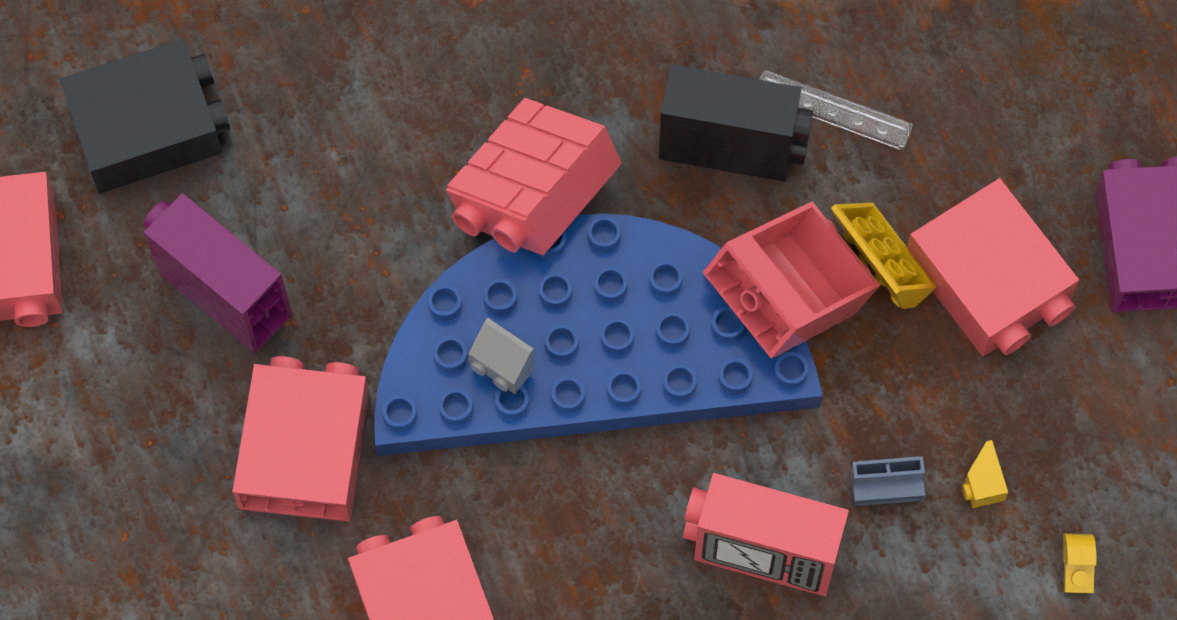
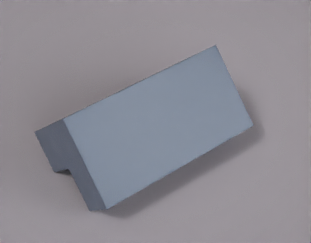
M923 456L852 462L850 480L853 505L864 506L924 501L925 488L923 478L925 469Z

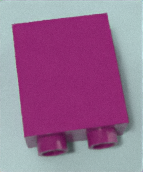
M1177 156L1165 160L1161 167L1141 168V163L1135 159L1115 161L1108 166V170H1103L1095 190L1111 313L1177 309Z
M183 193L171 205L167 201H162L148 213L144 221V227L147 228L144 231V235L159 275L256 354L292 316L282 274Z

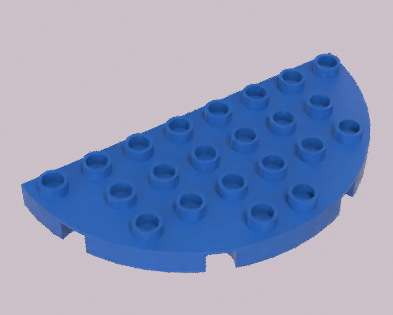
M582 214L572 221L543 256L522 247L517 252H510L498 244L495 239H492L471 251L448 268L424 292L410 310L397 332L383 365L377 389L374 414L375 449L377 456L818 408L821 406L822 391L817 369L806 341L792 347L777 357L770 358L703 274L706 267L722 249L721 247L690 231L656 220L629 215ZM487 318L534 348L535 369L516 394L509 390L506 392L502 391L493 383L492 378L486 374L481 376L470 367L469 352Z

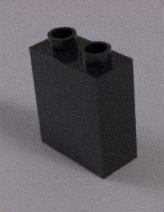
M184 39L60 78L91 175L99 194L222 154L217 134L231 130L221 99L206 103L201 89L215 84L205 54L190 57Z
M671 64L661 109L659 159L786 182L789 163L804 165L813 110L799 108L802 87Z

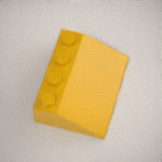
M874 203L835 204L831 207L838 225L844 231L843 236L860 252V259L875 272L876 280L887 288L891 294L892 301L902 309L915 308L937 288Z

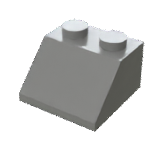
M487 318L469 352L470 367L481 376L486 374L492 378L493 383L502 391L506 392L509 390L516 394L535 369L534 348Z

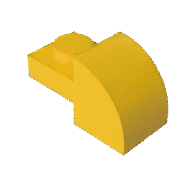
M1063 533L1064 592L1094 593L1096 544L1093 534Z

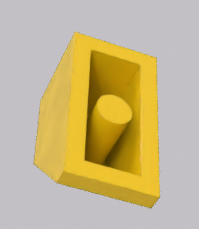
M992 440L985 443L967 474L965 484H962L964 498L966 501L970 500L972 509L1005 501L1008 494Z

